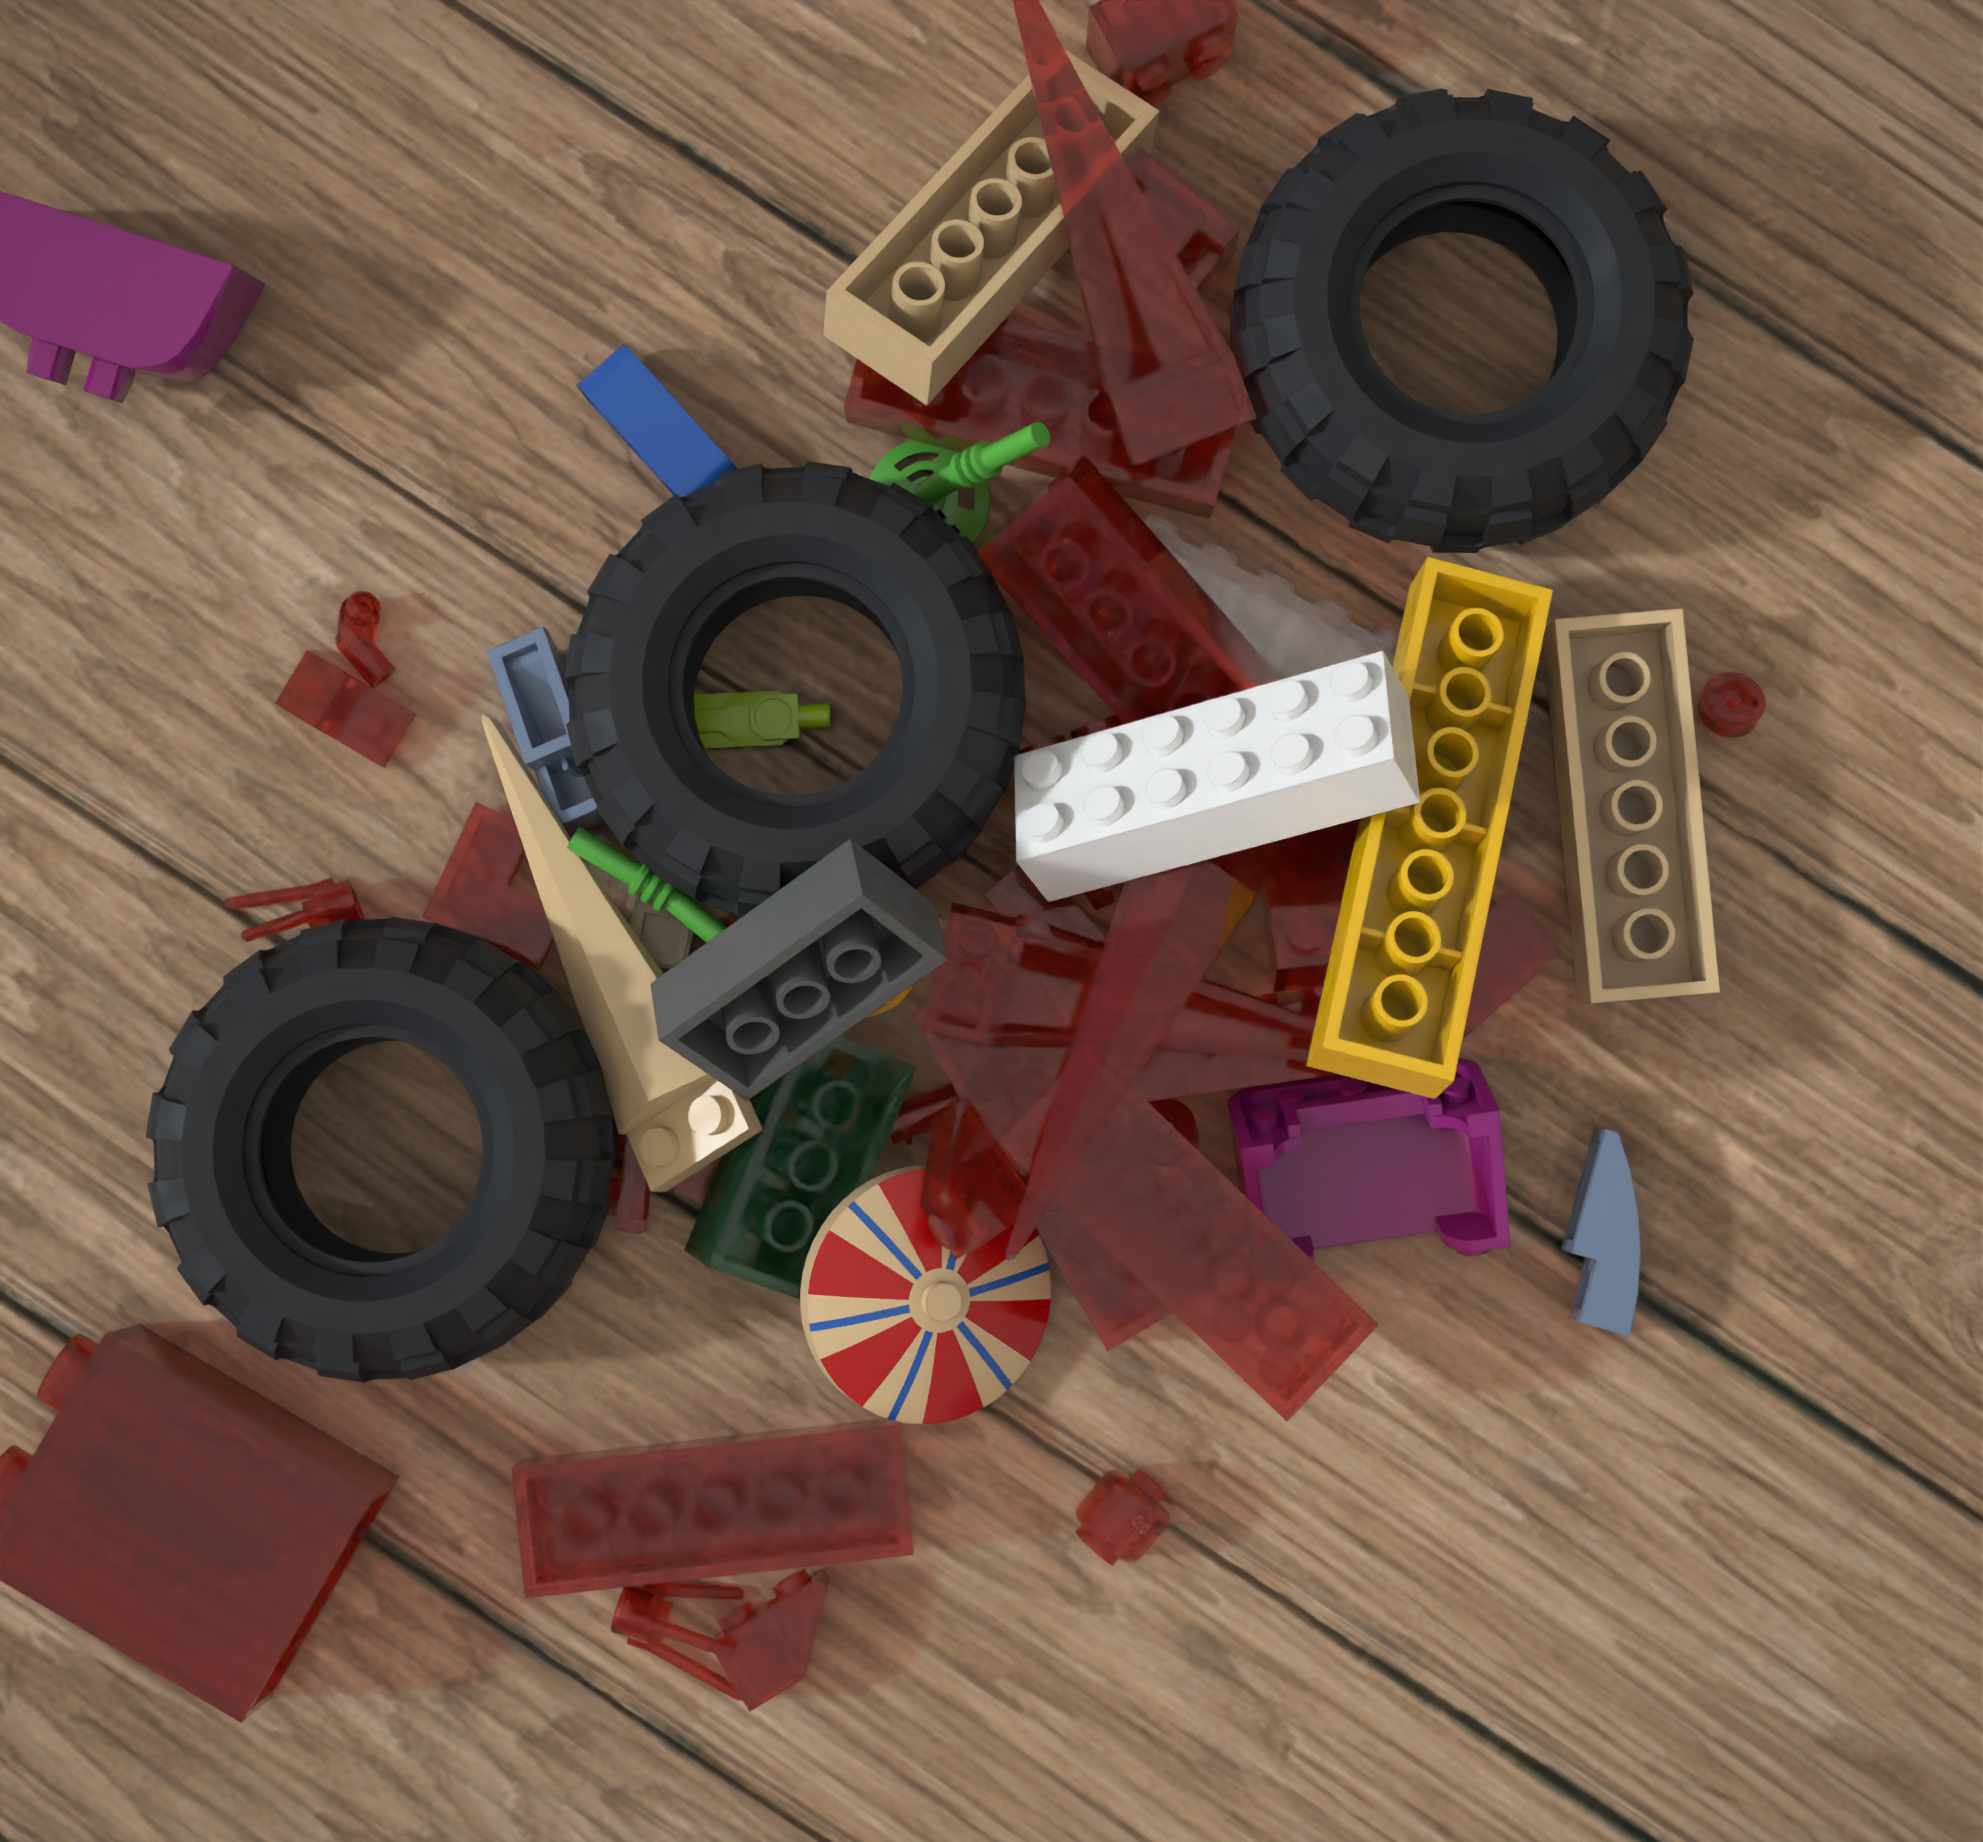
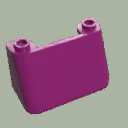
M1458 1058L1454 1082L1435 1099L1340 1074L1253 1086L1242 1089L1229 1098L1228 1108L1251 1264L1256 1284L1271 1282L1284 1285L1297 1282L1314 1267V1249L1434 1231H1438L1440 1239L1445 1246L1454 1249L1457 1253L1464 1256H1480L1488 1253L1491 1249L1511 1246L1500 1110L1483 1072L1476 1062Z

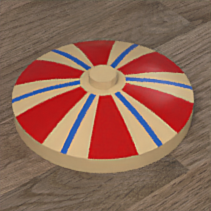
M936 1165L911 1166L884 1173L861 1185L843 1199L830 1213L813 1240L802 1273L800 1289V1310L805 1337L813 1357L829 1381L841 1393L868 1411L889 1420L908 1424H937L953 1421L970 1415L999 1398L1022 1375L1036 1353L1045 1332L1051 1303V1276L1046 1250L1035 1225L1024 1209L1009 1194L988 1180L963 1170Z

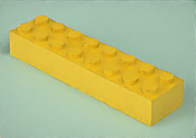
M1431 557L1426 558L1412 581L1392 667L1409 696L1420 803L1359 819L1306 1066L1433 1099L1454 1082L1553 592L1552 589Z

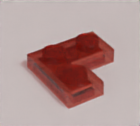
M475 802L422 917L434 923L487 940L490 944L537 970L542 969L554 943V937L542 901L510 887L526 854L515 820Z

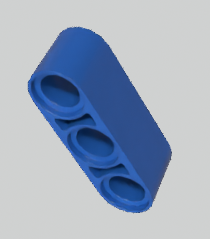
M622 344L576 385L591 405L673 496L675 494H678L679 497L687 496L719 480L718 474L737 470L723 451L626 345Z

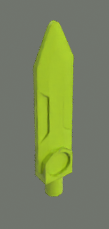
M780 690L694 694L695 720L705 749L782 746L786 741L801 740V729L832 728L831 704H800L798 693L783 694Z

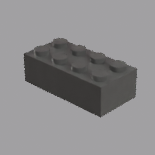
M850 838L650 984L658 1039L742 1098L749 1100L948 960L935 904Z

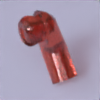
M356 591L342 602L338 615L335 643L337 649L370 687L375 688L385 682L394 673L396 667L376 646L381 611L379 600L371 592Z

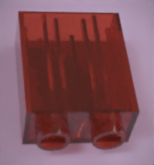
M142 1324L105 1333L100 1343L95 1342L82 1333H78L64 1346L55 1358L38 1389L37 1400L57 1411L58 1414L34 1455L13 1445L0 1456V1581L242 1723L272 1698L400 1476Z

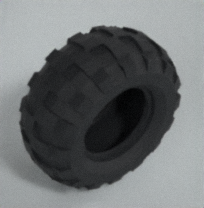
M1441 88L1398 96L1394 105L1369 116L1360 113L1354 114L1319 137L1312 151L1294 168L1286 169L1262 204L1258 218L1242 252L1231 303L1230 350L1235 355L1240 380L1239 395L1256 434L1263 435L1282 465L1280 471L1310 501L1314 499L1320 500L1344 516L1350 522L1348 527L1386 543H1390L1391 540H1400L1430 546L1432 553H1477L1480 549L1506 543L1517 542L1521 545L1561 529L1572 519L1595 504H1599L1644 460L1667 426L1666 419L1680 387L1686 381L1694 341L1693 336L1688 330V302L1694 292L1685 250L1681 245L1674 246V242H1672L1664 223L1663 214L1666 212L1667 207L1641 170L1629 173L1610 154L1606 147L1610 142L1609 138L1574 115L1569 122L1532 109L1534 103L1531 97L1487 89L1484 96L1453 97V94L1448 95V90ZM1434 233H1466L1484 237L1504 246L1519 256L1534 271L1544 286L1554 310L1557 325V352L1548 382L1538 392L1521 403L1500 411L1485 414H1455L1436 410L1417 402L1399 390L1384 375L1372 357L1364 338L1360 319V292L1363 277L1368 269L1384 254L1398 245L1419 236Z
M807 461L804 467L764 468L761 463L718 474L719 480L687 496L679 497L678 494H675L641 519L642 527L618 554H609L587 590L589 600L578 631L575 634H571L564 675V680L567 681L570 719L566 727L576 768L580 770L597 805L596 810L620 843L654 872L657 877L703 904L739 917L746 915L850 838L917 890L947 866H952L981 834L986 821L1002 795L1005 794L1014 769V757L1019 755L1026 709L1024 655L1014 615L1010 612L992 569L968 537H962L933 510V505L896 483L890 486L854 473L851 467ZM807 595L828 598L845 604L866 616L883 632L899 657L902 669L903 693L900 713L893 732L882 751L864 770L850 780L829 790L809 795L784 796L765 793L745 786L725 774L711 761L699 736L695 720L694 694L697 676L704 656L715 638L730 622L759 604L786 596Z
M398 917L366 920L343 919L303 929L299 936L268 950H258L223 976L224 985L204 1007L198 1011L192 1010L169 1048L170 1053L174 1057L162 1088L159 1092L152 1093L145 1137L152 1139L154 1145L155 1176L154 1181L147 1183L157 1227H164L169 1233L182 1262L178 1265L177 1270L202 1305H211L216 1308L237 1328L238 1338L274 1360H290L316 1370L318 1375L322 1377L362 1383L380 1379L408 1378L409 1380H414L456 1369L504 1346L524 1329L542 1318L572 1285V1279L591 1248L598 1241L611 1205L608 1202L614 1161L618 1159L617 1127L610 1107L603 1071L586 1031L577 1023L559 998L560 994L528 964L515 959L490 944L487 940L441 924ZM400 1040L417 1046L438 1058L457 1076L468 1091L477 1111L482 1131L483 1158L480 1177L472 1199L453 1226L443 1236L424 1249L412 1253L390 1254L370 1251L351 1244L331 1232L317 1219L306 1204L296 1183L291 1163V1136L294 1119L303 1097L315 1079L329 1065L341 1056L362 1046L381 1041Z

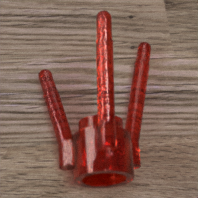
M333 877L311 885L229 897L224 901V906L232 910L310 899L302 902L303 910L243 930L241 938L246 942L270 936L306 923L311 928L343 919L365 920L361 905L349 879L335 883Z
M651 1576L647 1577L644 1587L626 1583L614 1612L611 1632L628 1637V1645L649 1651L737 1701H742L746 1697V1692L739 1686L661 1642L666 1636L724 1658L732 1657L734 1649L730 1645L671 1623L675 1604L664 1601L665 1597L739 1600L744 1596L742 1588L667 1582Z

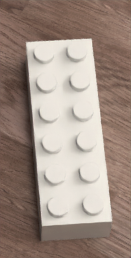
M1383 651L1022 753L1014 757L1016 862L1048 902L1420 803L1409 696Z

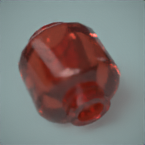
M1140 1468L1132 1476L1119 1469L1108 1470L1078 1503L1075 1515L1081 1526L1075 1533L1088 1547L1112 1566L1119 1559L1129 1564L1136 1563L1145 1555L1170 1524L1169 1513L1160 1503L1168 1493Z

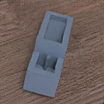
M540 627L488 650L487 654L524 763L535 771L542 793L569 836L573 837L579 827L588 831L606 823L596 810L597 805L583 775L576 768L566 724L570 721L567 681L564 680L566 665L548 630L545 627Z
M1594 1128L1561 1247L1563 1251L1585 1257L1568 1318L1579 1323L1629 1337L1638 1297L1641 1257L1638 1207L1631 1170L1619 1133L1607 1129Z

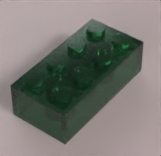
M839 1036L750 1098V1102L763 1130L721 1156L684 1251L709 1268L800 1299L802 1273L813 1240L822 1224L840 1202L855 1189L873 1178L917 1067L886 1053Z

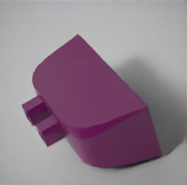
M0 191V322L32 338L26 373L66 385L75 354L79 353L93 358L83 391L122 404L133 384L136 372L184 382L201 379L212 371L229 350L265 286V283L235 265Z

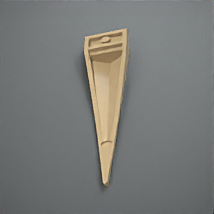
M482 714V724L584 1030L603 1071L610 1107L619 1134H627L651 1192H666L762 1131V1126L750 1099L745 1100L659 1041L650 984L664 973L636 936L586 860L567 849L571 837L548 803L499 720Z

